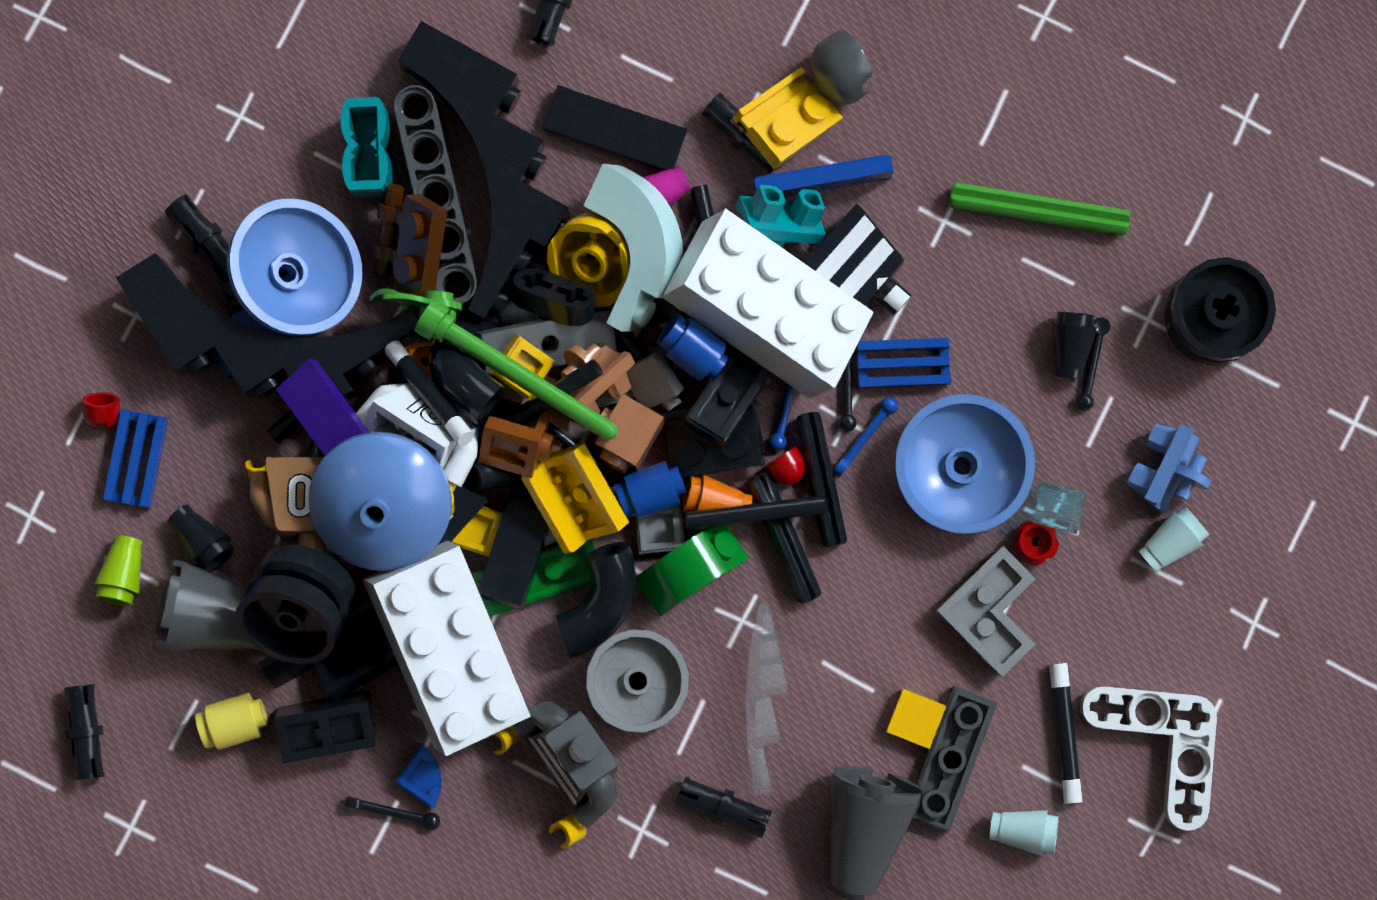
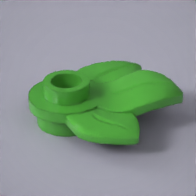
M382 288L370 296V302H394L402 305L404 312L413 309L416 315H419V319L433 300L451 310L450 315L454 318L462 310V304L453 301L454 294L445 291H426L425 297L398 293L389 288Z

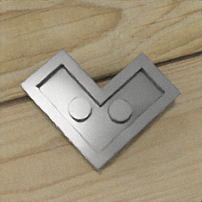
M1001 546L936 612L1000 677H1003L1035 646L1025 633L1003 612L1035 578L1004 546Z

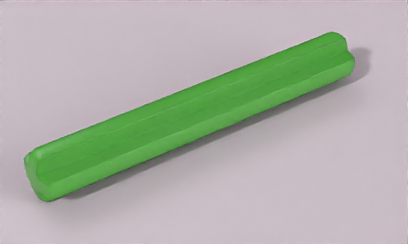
M958 182L954 183L950 190L949 206L953 209L1120 236L1127 233L1130 225V212L1125 209Z

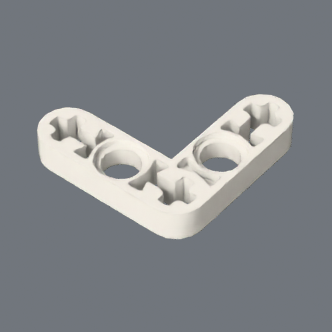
M1095 687L1087 691L1080 702V714L1090 726L1101 729L1170 735L1164 799L1165 816L1168 822L1175 828L1189 831L1201 827L1208 818L1217 724L1216 709L1208 699L1197 695L1114 687ZM1100 694L1106 695L1107 703L1124 705L1122 695L1130 696L1126 707L1128 724H1120L1123 714L1107 713L1104 716V721H1099L1097 713L1090 711V703L1097 702ZM1146 698L1156 701L1161 711L1158 721L1149 726L1140 723L1135 714L1137 704ZM1168 700H1175L1176 703L1173 710L1189 711L1192 708V703H1197L1198 711L1206 713L1205 722L1197 723L1196 730L1190 729L1189 721L1172 719L1174 728L1167 729L1166 725L1170 718ZM1188 749L1196 750L1203 759L1201 771L1194 776H1186L1178 768L1179 756ZM1176 780L1187 784L1201 783V792L1191 790L1190 802L1198 806L1197 815H1190L1186 823H1183L1182 815L1175 813L1174 810L1175 804H1182L1185 799V789L1175 790Z

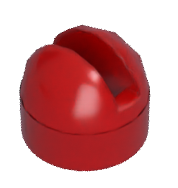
M96 392L82 398V413L86 423L93 429H97V423H105L106 429H110L119 419L120 398L108 392Z
M795 446L765 465L775 481L780 484L791 485L797 483L803 477L805 461Z

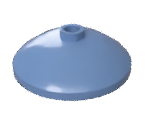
M279 199L263 204L241 221L229 243L227 271L237 300L254 320L274 332L289 336H311L324 332L344 319L358 298L362 284V263L358 247L345 225L331 212L315 203L300 199ZM279 269H284L288 272L289 282H285L280 278Z
M951 395L928 404L907 424L896 449V479L906 503L922 520L933 527L950 533H979L1005 522L1024 503L1034 479V450L1026 429L1019 419L1006 407L994 400L978 395ZM964 458L969 462L970 471L968 474L960 475L954 470L956 459Z
M363 433L348 438L336 445L318 465L309 489L310 515L322 541L343 560L370 570H396L422 560L441 541L451 516L452 495L450 485L438 461L418 443L392 433ZM371 506L379 507L383 511L384 516L373 518L369 515L367 508Z

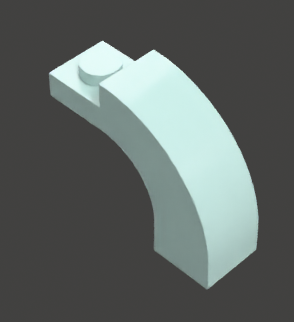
M602 164L584 206L613 222L624 235L630 252V268L627 279L606 323L621 332L640 331L641 327L648 324L655 312L656 303L653 302L654 299L662 298L661 296L683 258L682 237L672 209L662 194L651 183L621 165Z

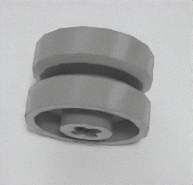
M631 629L611 636L596 649L587 667L586 689L592 707L606 723L622 731L645 733L664 726L679 713L688 695L689 673L683 655L669 639L653 631ZM641 672L646 676L647 684L642 690H634L630 687L629 677L631 674Z

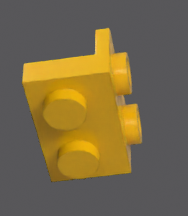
M585 443L551 452L547 463L539 461L532 478L521 476L524 485L564 554L576 551L587 540L619 532L629 523Z

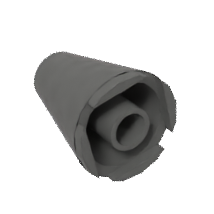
M172 559L169 570L177 572V576L171 575L170 582H165L155 627V633L162 634L163 640L156 639L153 642V650L161 652L258 650L243 636L236 623V608L246 589L185 561Z
M840 766L834 768L830 778V884L838 889V896L847 900H864L865 896H872L876 893L921 803L922 789L915 783L888 773L887 779L872 776L873 769L864 767Z

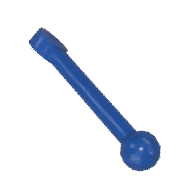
M789 384L786 387L775 434L771 435L768 441L769 447L774 451L783 450L787 442L784 433L795 393V388Z
M886 397L881 401L880 411L833 470L835 475L840 477L887 415H892L897 411L898 403L894 398Z

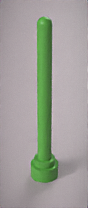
M433 300L421 315L414 332L430 342L434 339L441 343L447 340L601 438L612 440L616 437L618 429L613 422L455 324L456 318L450 315L451 310L446 306Z

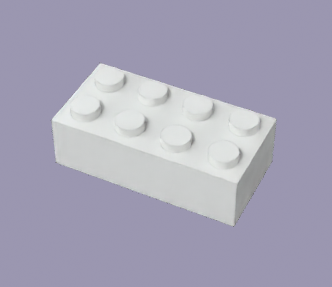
M726 208L701 223L661 296L809 399L836 387L874 313Z
M445 541L438 544L426 557L414 564L396 570L378 571L362 579L435 749L448 756L531 717L459 545Z

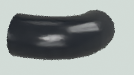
M458 325L477 337L476 331L466 325ZM436 340L430 348L428 355L433 382L446 400L465 417L477 425L482 423L497 405L505 387L479 367L478 363L480 361L447 340H444L442 343Z
M620 541L606 544L588 553L585 557L591 580L588 595L579 605L555 615L570 659L585 654L613 636L629 615L637 588L634 556L628 542Z

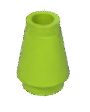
M123 535L115 536L114 543L111 545L94 583V587L98 588L96 599L119 606H132L134 597L139 596L141 540Z

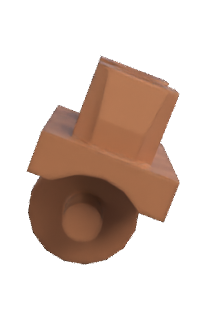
M600 343L598 346L592 344L586 350L572 344L564 351L563 356L568 367L560 373L562 378L591 359H594L600 365L603 374L570 395L600 414V409L595 400L601 394L610 399L621 397L622 394H625L631 388L627 371L635 362L629 352L617 353L603 343ZM569 418L573 423L579 424L576 421Z

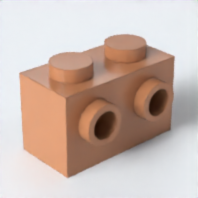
M622 394L613 411L605 408L601 413L603 417L617 426L618 433L616 437L612 440H605L595 433L593 436L597 438L595 445L597 450L601 452L599 458L602 459V463L624 475L628 468L633 471L640 469L664 427V417Z

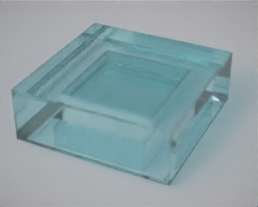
M1040 481L1036 492L1032 522L1077 534L1082 518L1085 493Z

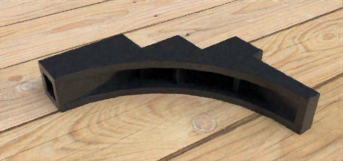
M420 21L398 61L402 70L430 88L456 114L474 142L486 172L491 201V238L483 276L468 311L471 316L479 320L489 321L492 315L499 318L511 298V293L507 292L506 289L514 275L520 270L529 267L534 257V254L529 251L531 245L547 253L551 239L564 224L569 222L567 219L570 212L569 208L525 183L528 178L533 181L536 180L546 163L547 156L542 154L545 149L543 140L500 117L503 112L509 115L521 96L522 90L517 88L520 83L517 73Z
M156 253L116 277L176 373L181 376L189 373L191 377L199 375L215 363L212 357L219 353L243 393L250 398L258 394L259 398L272 394L283 383L281 378L286 375H292L308 359L317 360L352 407L349 400L358 394L348 379L356 375L358 380L378 370L382 366L379 360L386 356L385 348L390 342L400 341L408 351L421 341L418 336L419 334L414 332L419 318L413 309L380 325L345 335L304 338L271 334L237 323L206 306L185 288L164 259Z

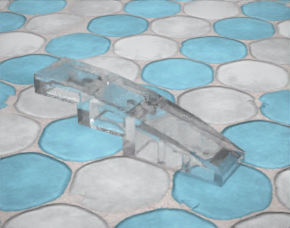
M769 602L758 604L748 651L744 697L746 749L755 797L773 793L763 747L781 743L771 697L789 693Z

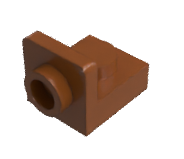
M541 414L535 429L489 416L484 427L478 462L532 478L539 461L547 463L552 451L555 436L547 434L551 417Z

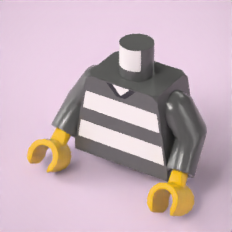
M545 701L528 709L531 717L493 734L502 743L494 751V754L502 755L520 737L525 738L574 809V814H570L555 822L549 828L550 834L559 829L564 831L566 842L560 848L565 849L586 836V827L593 825L615 804L618 793L614 778L618 769V763L580 710L565 711L556 703Z

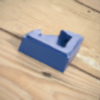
M421 744L394 783L431 809H434L441 793L442 776L436 758L427 747Z

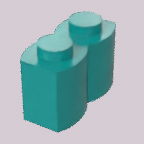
M379 97L347 98L343 104L340 117L341 131L348 144L342 159V174L345 184L356 199L384 198L386 186L394 184V168L387 153L393 137L391 117Z

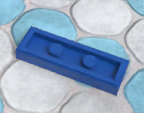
M886 154L759 176L754 179L753 188L755 194L760 185L776 186L782 190L784 197L796 196L802 189L817 190L819 192L891 179L894 170L891 156Z

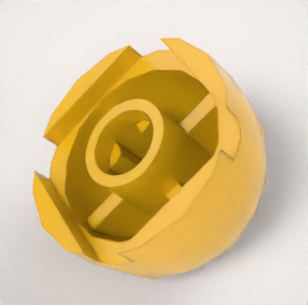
M596 212L582 213L564 224L551 239L547 251V264L551 273L591 288L595 293V307L610 306L617 301L627 279L630 268V252L624 235L613 222Z

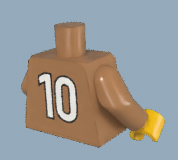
M268 456L266 458V465L261 468H253L252 460H247L245 466L249 477L250 502L264 525L272 530H276L281 540L298 541V545L317 549L326 554V544L318 535L309 510L311 481L324 457L272 458Z

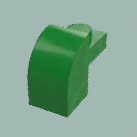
M728 526L713 527L702 531L636 576V580L658 615L662 616L746 561L749 557Z

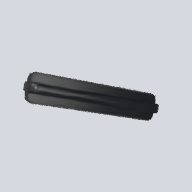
M819 412L804 413L797 416L796 423L812 496L824 495L826 514L816 515L822 545L827 548L840 546L846 543L847 535L821 415Z
M769 472L761 473L748 480V486L756 503L782 500ZM790 518L764 521L798 602L803 604L818 598L821 595V589Z

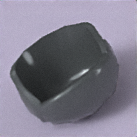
M840 30L816 45L810 59V69L816 87L825 96L839 104L850 105L859 101L870 91L869 87L864 89L862 87L872 76V68L864 51L853 36L845 30Z

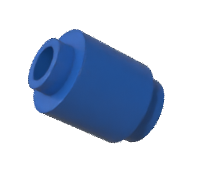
M680 314L671 319L656 342L657 345L664 349V356L698 381L706 376L713 379L721 371L728 359V356L724 354L727 345L724 341L692 317L685 319Z
M666 461L624 475V481L614 484L627 519L636 515L639 519L680 505L679 495L687 492L678 467L669 469Z

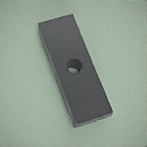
M608 307L594 309L592 321L582 326L563 325L546 318L476 332L477 338L501 353L514 334L519 335L555 361L552 367L567 364L563 354L572 344L586 350L592 344L598 346L600 343H603L617 352L614 327L606 323L612 312V309ZM549 336L548 345L542 349V340L544 337ZM480 362L481 369L495 379L496 377L489 373L491 368Z
M956 686L952 687L945 711L916 785L921 787L922 794L921 803L912 820L949 833L997 702ZM953 750L959 756V763L956 767L949 769L944 765L943 757L948 751Z

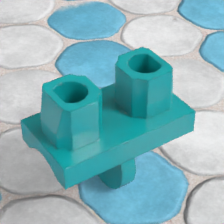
M760 185L753 197L739 196L735 204L736 210L741 213L744 222L781 248H783L785 243L794 244L795 242L820 245L826 236L821 222L825 206L817 190L802 189L798 192L794 201L785 200L782 190L776 186Z

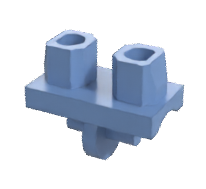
M1158 424L1154 425L1148 437L1146 447L1148 450L1164 456L1158 471L1137 463L1127 481L1128 486L1144 497L1153 509L1164 514L1174 493L1179 498L1188 501L1194 486L1208 490L1211 483L1208 477L1201 474L1207 458L1195 453L1191 460L1200 439L1193 434L1194 430L1180 424L1178 429Z

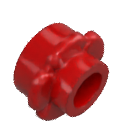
M1028 520L1018 527V535L1013 539V548L1018 556L1024 557L1025 562L1032 565H1040L1045 562V559L1055 556L1058 551L1059 541L1055 536L1056 530L1050 523L1044 520L1040 522ZM1033 538H1039V546L1032 545Z

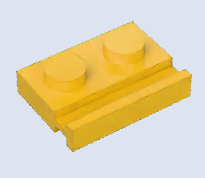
M802 67L742 107L732 118L736 124L739 121L747 130L745 135L774 170L834 128L843 119V116L829 99L816 87L815 82L811 85L804 77L805 70Z

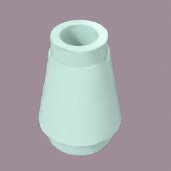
M1185 506L1178 513L1173 510L1139 552L1149 565L1158 572L1162 567H1166L1204 546L1202 541L1210 534Z
M1048 810L993 812L990 840L999 841V843L1042 856L1043 852L1055 853L1059 816L1048 815Z

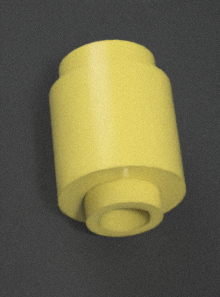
M250 693L206 705L205 711L195 715L198 733L206 749L216 746L218 750L260 738L263 735L262 727L268 725V717L262 700H253Z

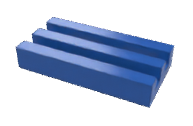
M949 338L859 341L857 344L858 389L950 385ZM939 349V356L867 359L866 352ZM940 366V375L867 378V369Z
M121 409L103 496L104 500L151 509L169 418ZM134 421L137 422L124 490L123 494L117 493L131 422ZM148 424L155 425L141 497L134 496L147 426Z

